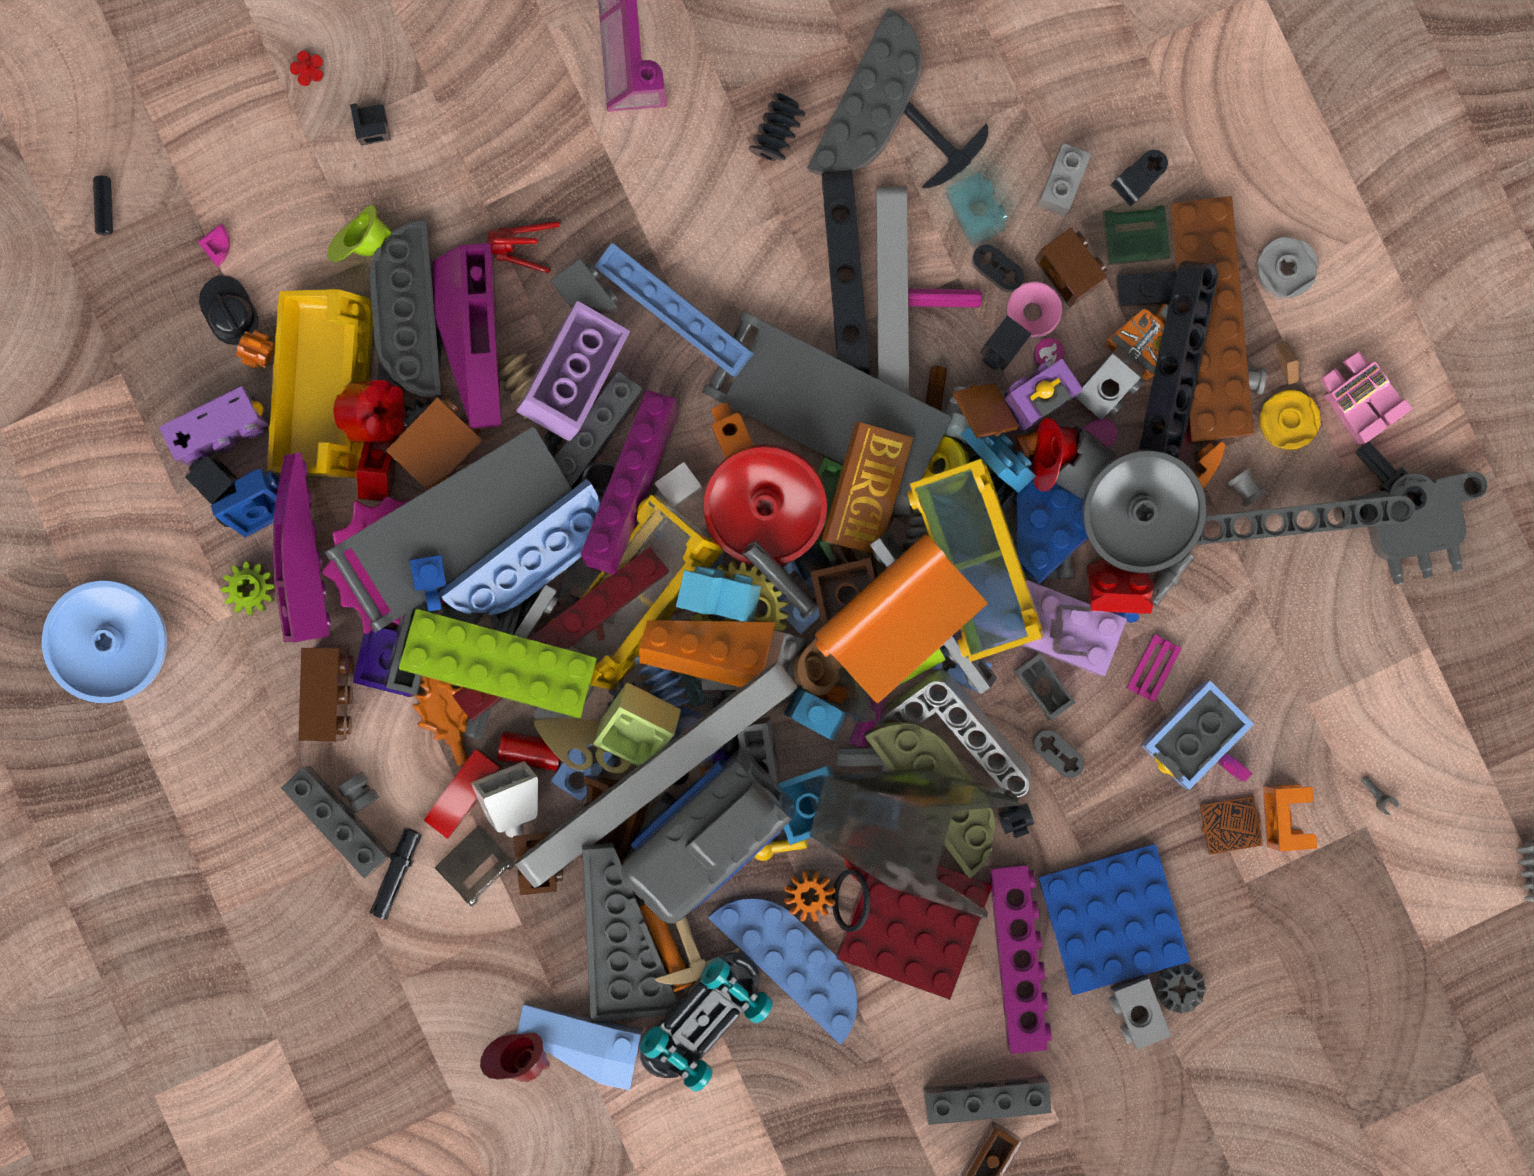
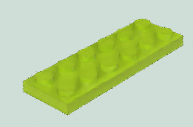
M416 609L399 670L581 719L597 658Z

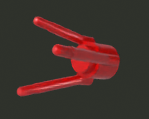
M556 221L513 228L499 227L498 231L489 230L487 243L491 245L492 254L497 255V261H508L549 273L550 269L546 266L508 255V253L514 252L515 244L538 243L537 238L515 237L513 234L560 227L561 223Z

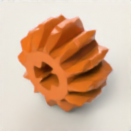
M802 870L803 881L800 882L795 875L791 877L796 888L789 885L785 886L784 890L794 894V896L786 897L784 902L785 904L796 902L790 909L791 915L796 914L801 909V921H805L807 912H811L812 920L815 922L818 921L817 910H820L824 916L829 914L823 904L834 906L835 901L825 897V895L835 893V888L823 889L830 879L826 876L818 882V870L813 872L812 879H808L807 870ZM809 888L815 889V895L818 894L817 900L812 899L810 903L804 902L805 897H801L802 892H808Z

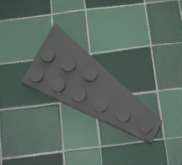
M614 844L582 845L591 1022L667 1015L678 1003L672 985L659 983L654 980L667 975L635 895L622 878V864Z

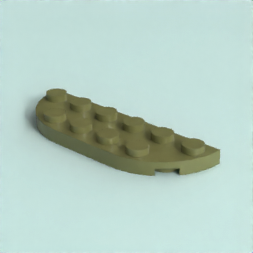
M891 722L876 726L865 732L864 736L970 879L982 868L992 850L995 818L985 795L946 742L932 730L910 722Z

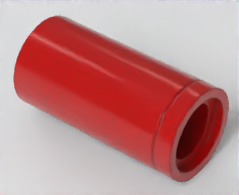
M503 731L498 750V761L512 764L525 761L529 767L556 772L559 770L561 760L542 738Z

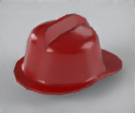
M1045 418L1041 421L1037 432L1032 472L1036 475L1033 478V482L1039 491L1050 490L1057 481L1060 468L1066 463L1072 464L1077 457L1076 429L1061 427L1052 418Z

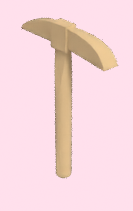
M685 916L676 923L690 962L689 968L654 979L656 982L670 985L686 984L693 981L695 983L701 977L705 966L711 961L705 962L704 959H701ZM737 948V949H735V950H733V951H730V952H728V953H732V952L739 953L740 948Z

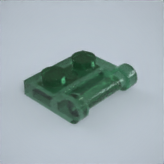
M1164 205L1154 206L1153 209L1129 212L1114 213L1113 210L1103 211L1108 265L1166 260L1170 258ZM1149 221H1154L1156 225L1154 229L1116 232L1115 225Z

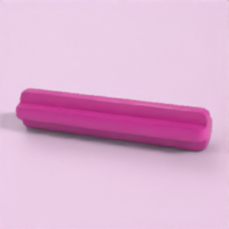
M908 288V306L979 308L982 303V293L980 290Z

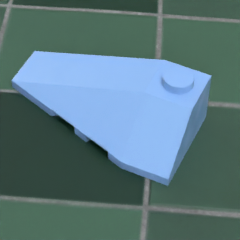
M523 1004L517 1034L536 1033L542 1038L545 1052L599 1084L630 1090L643 1029L607 1021L591 1022V1019L588 1017Z

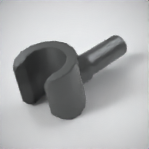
M1367 776L1361 780L1377 799L1376 807L1380 812L1390 815L1385 809V804L1388 801L1399 808L1398 800L1389 795H1384Z

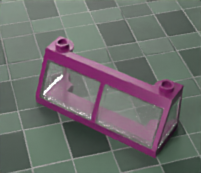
M598 0L607 112L667 107L666 89L660 65L652 60H642L637 0Z

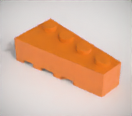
M647 620L639 647V663L742 687L765 669L775 622Z

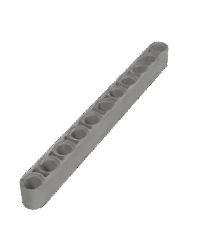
M876 186L878 380L909 395L907 186ZM898 493L892 515L910 514L909 498Z
M778 661L774 662L528 850L515 862V866L534 888L538 887L582 854V845L595 844L785 699L797 688L796 683Z

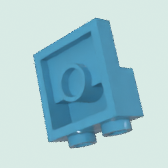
M969 426L961 434L988 466L1018 493L1036 477L1029 468L1033 463L1021 451L1016 454L1010 448L1014 443L1004 432L998 437L989 435L976 438Z

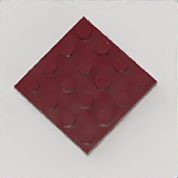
M878 842L865 877L870 892L868 918L860 930L855 932L845 931L836 958L950 1000L993 885L973 877L969 879L963 873ZM862 887L848 922V927L855 926L861 918L864 907Z

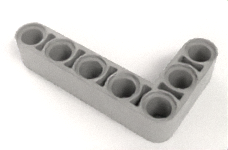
M936 670L930 673L882 710L877 726L885 724L887 719L920 724L936 712L1008 796L1017 798L1024 796L1028 792L1031 780L1029 765L947 671ZM940 684L946 688V691L937 692L932 686ZM918 702L923 708L914 709L908 703ZM952 708H962L966 713L963 715L955 714ZM974 730L982 731L985 734V736L975 737L974 735H972L971 732ZM1000 753L1004 756V759L996 760L991 757V754ZM1020 776L1023 778V781L1014 782L1010 777Z

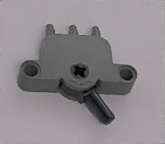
M1370 442L1360 446L1356 451V455L1380 479L1382 483L1378 488L1381 492L1347 500L1391 495L1406 497L1409 494L1414 495L1412 502L1415 506V513L1408 522L1368 527L1373 550L1380 558L1387 560L1394 585L1403 584L1400 559L1417 556L1423 578L1432 577L1433 567L1429 553L1447 549L1453 571H1462L1459 544L1466 536V523L1461 502L1482 497L1488 488L1486 478L1481 473L1468 472L1432 481L1429 477L1419 473L1408 474L1403 467L1395 470ZM1466 479L1472 480L1475 485V490L1472 494H1469L1464 488ZM1401 500L1394 502L1391 506V512L1396 518L1404 516L1407 511L1406 504ZM1365 504L1361 507L1359 514L1362 520L1369 521L1374 518L1375 508L1373 505ZM1336 507L1334 517L1338 523L1343 521L1344 512L1341 508Z

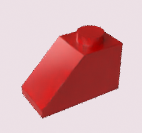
M398 435L387 441L364 442L356 469L358 499L383 501L385 497H390L394 483L396 460L386 452V449L398 438Z

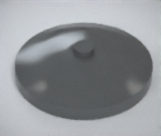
M1152 449L1128 451L1105 463L1091 479L1082 503L1083 527L1093 548L1112 565L1136 573L1159 571L1174 565L1184 558L1197 543L1206 519L1205 494L1194 472L1176 457Z

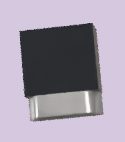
M817 539L808 551L793 561L803 579L807 580L812 577V571L833 567L836 564L837 558L828 542Z

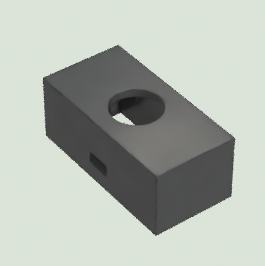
M1037 653L1013 671L1048 720H1053L1076 703L1040 653ZM1039 678H1047L1051 682L1052 689L1048 695L1041 696L1035 692L1034 684Z

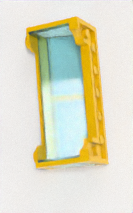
M979 459L910 483L911 491H908L907 495L913 510L919 509L929 537L943 551L946 558L988 602L980 612L961 628L962 638L957 639L962 656H968L970 662L1043 638L1045 634L986 462Z

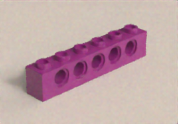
M1025 863L989 867L990 884L993 885L991 895L1008 1050L1011 1054L1048 1050L1047 1042L1052 1041L1050 1023H1045L1044 1011H1048L1049 1007L1047 993L1041 992L1040 980H1045V969L1043 961L1038 962L1037 950L1042 949L1040 931H1035L1034 919H1039L1037 901H1032L1031 889L1035 888L1034 871L1028 870V865ZM1014 888L1020 889L1022 892L1021 901L1017 904H1009L1007 902V893ZM1016 919H1022L1025 922V930L1019 935H1014L1010 932V925ZM1018 950H1026L1029 954L1028 961L1023 965H1016L1013 962V956ZM1024 980L1030 981L1032 984L1031 992L1025 996L1018 995L1016 992L1017 985ZM1026 1011H1031L1035 1014V1021L1030 1026L1020 1024V1016Z

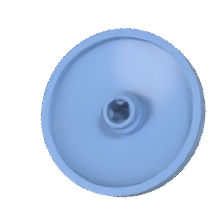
M116 581L89 582L65 593L50 610L42 632V652L46 666L53 678L70 694L95 703L117 702L128 699L143 691L160 672L167 652L166 626L156 605L138 589Z

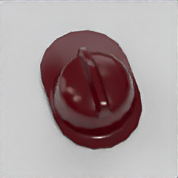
M536 1033L499 1037L486 1047L480 1059V1068L483 1074L489 1079L496 1080L515 1079L520 1082H529L539 1076L542 1070L550 1067V1062L547 1060L543 1049L542 1038Z

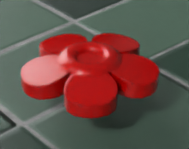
M300 51L297 54V59L300 63H291L290 72L294 75H299L298 83L300 85H310L311 79L315 82H320L323 79L324 73L316 68H320L323 65L322 57L317 54L311 57L309 52Z

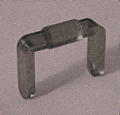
M1057 606L1055 617L1051 619L1050 638H1053V652L1055 654L1087 657V652L1061 650L1059 647L1064 622L1062 620V611L1091 612V607Z

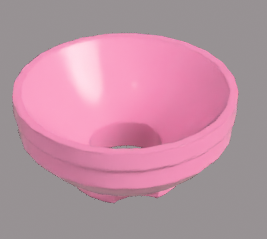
M1029 282L1019 286L1011 294L1007 303V315L1031 333L1030 337H1042L1049 334L1058 325L1062 316V303L1059 295L1049 285L1041 282ZM1029 304L1037 305L1041 310V317L1036 321L1026 319L1024 316L1025 306Z

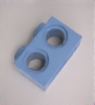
M572 749L568 754L569 759L575 764H584L586 761L585 755L578 749ZM606 752L603 755L604 762L613 767L618 758L610 752ZM563 763L551 782L582 802L587 796V785L583 788L572 786L570 782L572 773L580 771L585 776L599 777L603 771L609 773V771L603 769L599 763H593L586 770H575Z

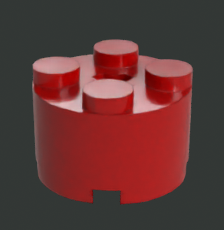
M385 380L358 381L348 383L343 387L345 388L343 392L337 395L333 407L334 420L338 429H342L347 435L346 438L350 441L358 443L387 441L403 432L405 424L402 418L405 417L403 391L400 387L394 386Z

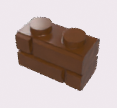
M992 1121L962 1171V1176H1003L1022 1144L1019 1136Z

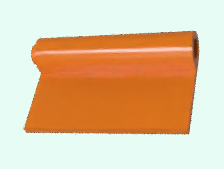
M924 534L814 634L818 639L814 642V645L825 657L831 653L878 704L980 612L988 602L946 558V555L927 534Z

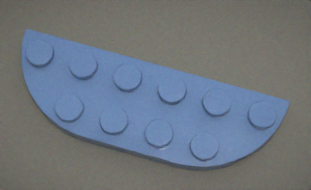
M586 479L441 589L438 592L441 598L454 609L470 615L471 612L488 613V615L499 614L518 606L582 556L581 551L600 506L598 496L592 484Z
M761 898L731 901L719 907L708 916L724 934L840 1045L844 1042L853 1027L857 1013L855 984L846 965L841 960H838L836 954L795 915H791L790 911L782 905Z

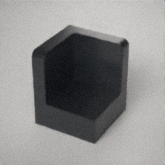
M356 103L350 104L356 139L361 146L391 140L384 105L379 104L359 108Z

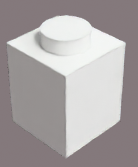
M683 462L655 482L658 490L654 494L673 508H677L701 491L702 486L685 462Z

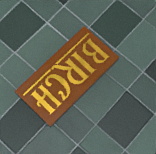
M855 422L822 537L823 541L873 554V548L870 544L887 531L914 437L862 422Z

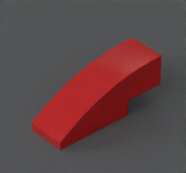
M479 748L475 749L424 821L445 838L449 839L478 801L472 787V782L499 772L502 766Z

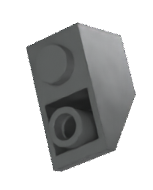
M579 258L551 279L554 287L570 308L573 307L576 301H579L598 313L614 315L618 312L615 303L619 300L608 286L604 289L596 280L600 275L590 262L585 265Z

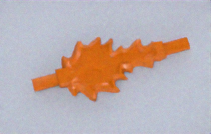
M421 676L422 682L419 685L425 692L414 695L418 699L419 704L412 706L421 716L418 727L434 731V740L445 739L446 745H450L457 767L464 765L468 758L461 740H464L463 732H465L468 723L466 721L468 716L452 696L463 687L454 688L453 684Z

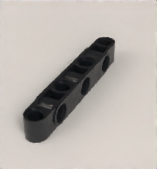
M852 170L822 173V190L837 359L870 375ZM839 208L844 209L849 217L845 221H837L832 216L833 211ZM842 268H848L853 272L854 278L851 281L844 282L838 278L837 272ZM846 328H854L858 331L859 338L854 342H848L843 338L842 332Z
M1185 260L1178 267L1172 297L1168 306L1139 449L1158 450L1168 453L1177 459L1180 457L1218 281V270L1213 264Z

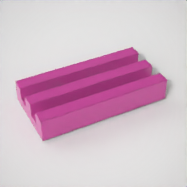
M1153 634L1126 689L1155 702L1182 648ZM1157 644L1161 645L1141 687H1136L1135 685ZM1167 650H1171L1172 652L1150 693L1146 692Z

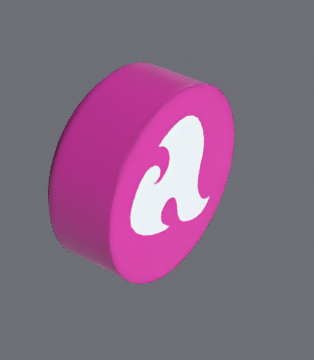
M1054 338L1043 339L1034 349V360L1038 366H1041L1050 359L1056 363L1060 359H1064V347Z

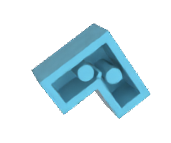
M696 566L695 571L684 570L676 607L702 614H716L743 622H754L762 586L753 584V578L749 576L735 574L733 579L725 577L724 570Z

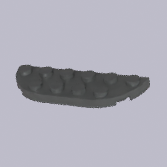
M888 8L807 167L809 172L822 175V173L854 171L860 167L864 168L872 163L887 146L917 87L922 70V53L916 34L909 23L895 11Z
M426 220L408 223L394 230L374 254L370 268V290L375 348L381 366L396 384L419 396L441 398Z

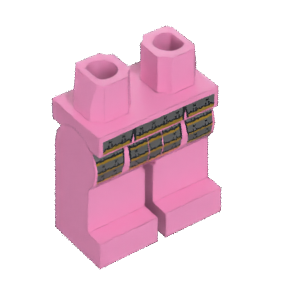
M1358 351L1343 361L1352 374L1350 377L1344 380L1338 370L1334 368L1322 376L1320 380L1328 392L1323 396L1331 404L1356 444L1361 445L1370 441L1385 430L1387 426L1396 422L1413 408L1406 399L1403 400L1386 375L1380 370L1376 361L1369 363Z

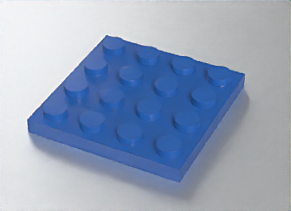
M1155 843L1038 876L1072 995L1190 962Z

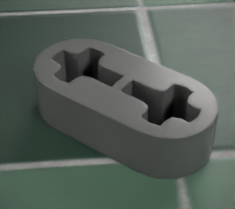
M1042 730L1033 738V748L1036 753L1059 774L1069 778L1077 777L1084 769L1082 756L1057 733L1051 730ZM1052 736L1054 738L1052 745L1058 751L1055 754L1049 749L1042 751L1040 749L1042 746L1041 737L1049 738ZM1063 754L1069 759L1074 756L1076 758L1074 762L1077 767L1076 770L1068 769L1065 772L1063 770L1065 763L1059 756Z

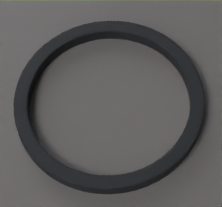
M845 870L835 881V893L832 894L835 904L832 906L835 920L840 928L847 932H855L863 927L868 918L870 892L866 879L859 871ZM850 874L859 880L864 895V907L861 918L853 927H848L845 924L838 907L840 886L845 877Z

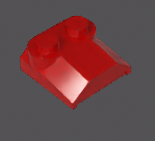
M1104 558L1087 566L1086 576L1090 611L1152 614L1154 585L1149 579L1148 573H1136L1120 569L1107 562Z

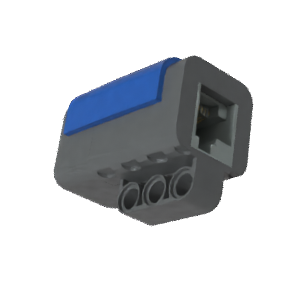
M740 748L728 760L722 758L718 760L633 838L632 848L627 853L622 865V878L635 894L645 901V904L659 919L666 923H677L692 910L700 906L782 831V828L794 817L795 804L752 756Z

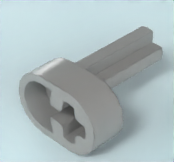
M838 748V767L883 766V785L899 786V782L874 748Z

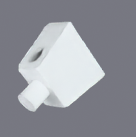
M525 761L472 782V787L484 814L497 832L502 833L505 831L508 837L521 835L524 831L523 823L536 818L538 813V778Z

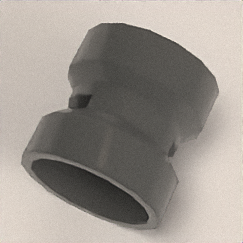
M364 772L355 775L337 788L342 796L348 797L349 807L353 814L379 798L375 789H370L367 786L368 778Z

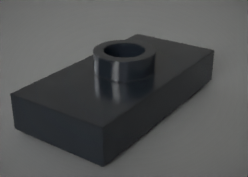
M1177 271L1117 275L1118 307L1168 304L1172 297Z

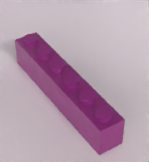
M646 390L581 551L586 566L613 575L616 574L637 521V508L646 499L680 412L675 398Z

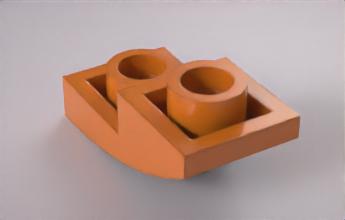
M1222 441L1216 445L1210 442L1197 453L1200 459L1194 465L1201 471V474L1199 475L1197 471L1194 474L1199 479L1202 488L1212 478L1223 457L1226 445Z

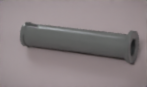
M756 539L744 548L745 550L742 551V554L800 611L802 618H807L818 608L817 599H813Z

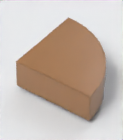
M1286 341L1276 344L1280 367L1288 385L1298 382V358Z

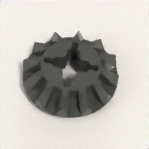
M1180 964L1166 968L1160 974L1157 980L1156 991L1160 1002L1167 1009L1182 1014L1194 1011L1203 1002L1206 987L1203 976L1194 967ZM1181 976L1184 984L1193 988V990L1184 992L1182 1001L1178 992L1169 990V988L1179 986Z

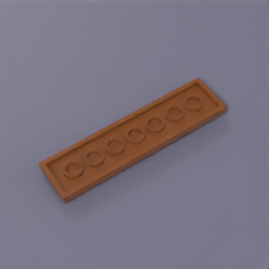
M1232 196L1171 203L1177 270L1179 265L1185 260L1210 263L1215 265L1218 270V281L1212 304V313L1190 410L1192 442L1254 436Z

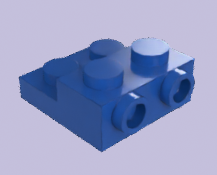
M261 468L248 472L244 477L234 481L237 492L226 495L220 501L211 505L213 515L243 537H247L267 527L274 521L279 483L278 476L273 470L266 473Z

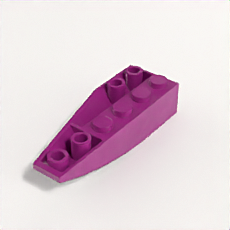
M302 453L284 456L277 488L273 521L274 583L283 642H300L328 637V629L331 627V619L329 613L325 610L324 604L326 587L324 582L321 581L319 571L322 560L315 545L317 527L311 518L310 512L312 495L306 486L305 477L307 476L308 468L306 461L302 459Z

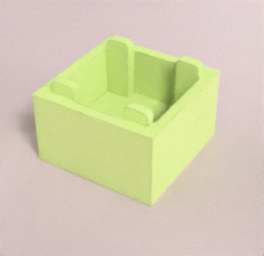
M626 683L601 718L593 744L639 766L667 745L675 735L681 709Z

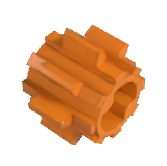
M254 330L253 333L246 331L237 346L236 356L242 359L241 363L256 370L259 366L266 368L274 354L275 343L270 341L271 337L257 330Z

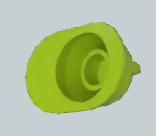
M369 205L365 207L355 219L336 234L328 247L327 257L329 261H341L351 253L370 257L381 247L392 231L376 216L377 210L375 206Z

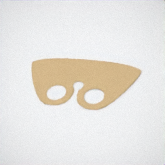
M544 718L534 721V726L542 739L565 765L575 770H586L591 767L593 757L587 746L590 744L594 745L600 721L574 718ZM594 745L597 748L595 753L596 759L603 769L612 773H623L630 767L631 763L620 758L621 765L619 767H610L603 759L604 753L608 751ZM571 749L580 750L586 757L585 763L580 765L573 763L568 757V751Z

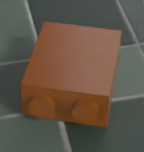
M436 397L386 449V452L427 490L445 480L456 469V466L482 441L478 436L481 430L479 428H471L468 419L463 422L456 415L459 409L447 397L442 401Z

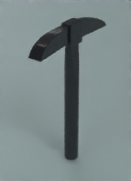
M910 101L904 111L905 115L942 151L949 162L922 188L927 189L941 185L958 173H961L980 152L987 141L988 125L986 123L961 151L957 150Z

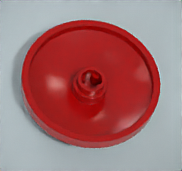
M752 445L732 453L716 467L705 490L704 517L708 530L715 542L733 558L754 565L742 554V551L745 550L744 548L751 541L756 539L782 565L803 555L820 536L827 515V495L818 472L803 456L778 445Z

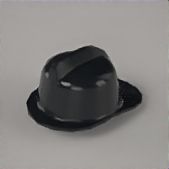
M218 276L204 284L200 291L199 304L210 329L218 340L226 344L238 345L246 331L253 333L254 330L258 329L256 310L239 281L229 276Z

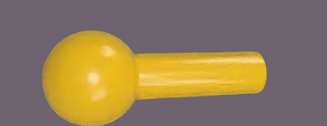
M788 839L772 841L770 845L767 844L754 858L759 861H766L774 853L808 848V840L805 839L791 845Z

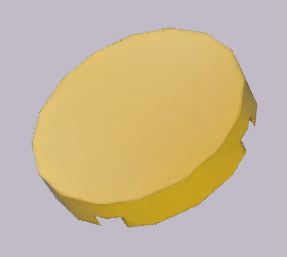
M1283 390L1272 395L1263 404L1259 414V428L1263 437L1272 446L1282 450H1297L1308 445L1316 436L1321 425L1320 411L1316 402L1306 394H1303V392L1297 390Z

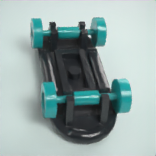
M732 952L711 960L703 969L701 977L657 1027L650 1029L644 1035L640 1043V1060L643 1067L650 1074L660 1078H676L680 1076L684 1078L686 1087L693 1092L700 1091L708 1084L713 1073L712 1067L701 1060V1058L715 1045L740 1014L744 1011L745 1017L752 1023H759L769 1015L773 1006V1000L764 992L757 993L759 972L756 964L750 957L742 953Z

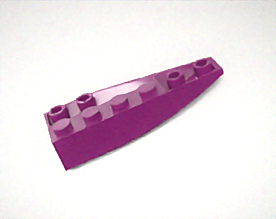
M490 243L459 245L433 261L435 318L470 427L502 426L494 259Z

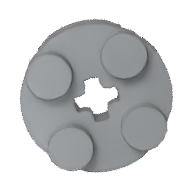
M1281 237L1270 242L1261 251L1255 263L1256 275L1263 289L1275 298H1294L1306 292L1314 284L1318 259L1312 247L1305 241ZM1284 260L1286 263L1292 262L1294 264V267L1291 269L1293 275L1289 276L1287 273L1283 274L1280 271L1282 267L1281 261Z

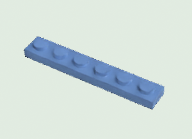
M611 243L594 266L733 377L739 374L754 354L616 244Z

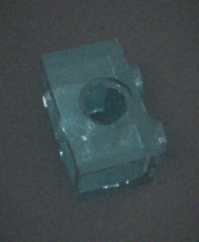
M980 172L947 187L945 192L971 247L1004 232L1006 228L1005 222L1008 221L1005 210L1001 205L997 206L992 197L995 192L988 178L983 179ZM974 202H980L986 207V213L976 215L971 211L970 205Z

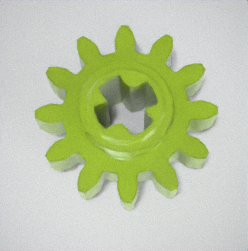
M248 561L244 562L243 570L233 565L232 571L235 575L223 576L224 580L229 582V586L222 587L221 591L230 594V597L224 603H236L234 607V612L241 613L244 607H246L247 615L251 616L254 615V607L265 612L266 606L263 602L275 601L274 597L269 595V590H275V585L268 584V580L273 577V573L267 572L262 574L264 569L262 564H257L254 570H252V564ZM249 581L250 584L255 586V590L250 591V594L243 591V588L249 585Z

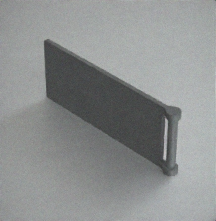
M742 311L739 317L741 322L733 337L743 344L751 326L758 328L759 331L749 349L754 354L735 377L727 394L719 391L728 374L720 366H718L710 384L705 385L702 393L722 403H728L730 407L842 465L844 464L856 421L914 437L898 490L899 494L908 498L907 492L911 491L910 483L922 479L952 420L951 416Z
M531 427L324 553L329 560L333 559L370 618L371 628L374 632H377L426 601L424 590H414L409 560L441 555L447 586L572 491V488L537 430ZM352 548L391 610L385 615L381 614L343 552ZM443 586V587H437L438 592H439L441 589H443L445 586Z

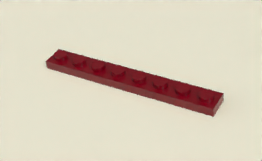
M649 547L618 570L615 575L610 576L528 639L567 650L666 576L669 570L652 548ZM465 687L452 695L471 721L503 699L502 697Z

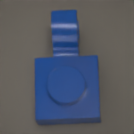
M441 555L409 560L414 590H424L428 611L440 610L441 605L437 587L446 586Z

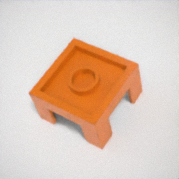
M1302 784L1263 786L1267 847L1278 851L1317 849V837L1315 834H1304L1302 830H1291L1292 816L1289 804L1313 802V787L1302 786Z

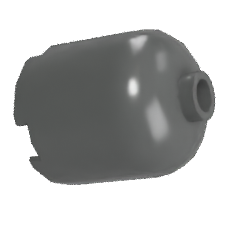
M1075 426L1073 428L1077 431V457L1072 464L1066 463L1060 468L1056 484L1083 500L1085 491L1093 476L1105 463L1116 457L1117 454L1089 431Z

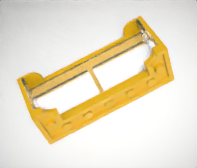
M654 495L644 499L637 508V521H639V524L631 534L617 571L651 547L669 570V573L567 649L597 658L590 683L591 686L611 690L617 688L619 681H622L635 665L634 659L639 656V647L647 620L669 621L679 607H676L684 570L695 571L696 566L711 567L724 551L715 542L713 537L666 501ZM602 571L582 597L613 574Z

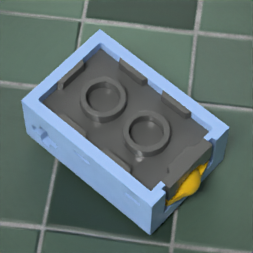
M1203 681L1140 746L1156 761L1158 769L1162 773L1169 774L1182 788L1190 790L1254 723L1211 681Z

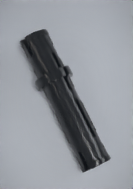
M406 827L403 829L395 852H391L389 857L391 862L369 911L370 914L381 919H388L405 874L414 863L412 858L422 838V834L418 833V831Z

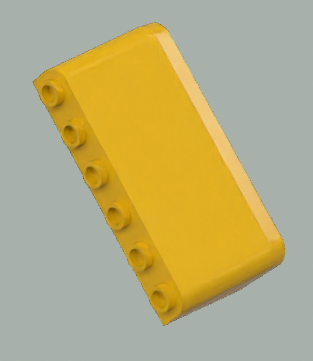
M339 289L279 291L267 472L273 470L276 474H281L284 456L302 453V459L307 463V476L357 478L356 469L364 442H352L346 438L347 435L342 429H338L334 420L333 407L337 395L343 392L345 389L343 387L348 383L370 380L373 315L372 303L367 297Z

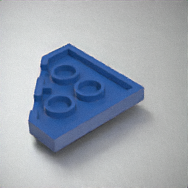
M1032 479L1019 493L1016 491L1017 555L1022 570L1039 585L1088 538L1082 522L1083 501L1056 483L1048 491H1039Z

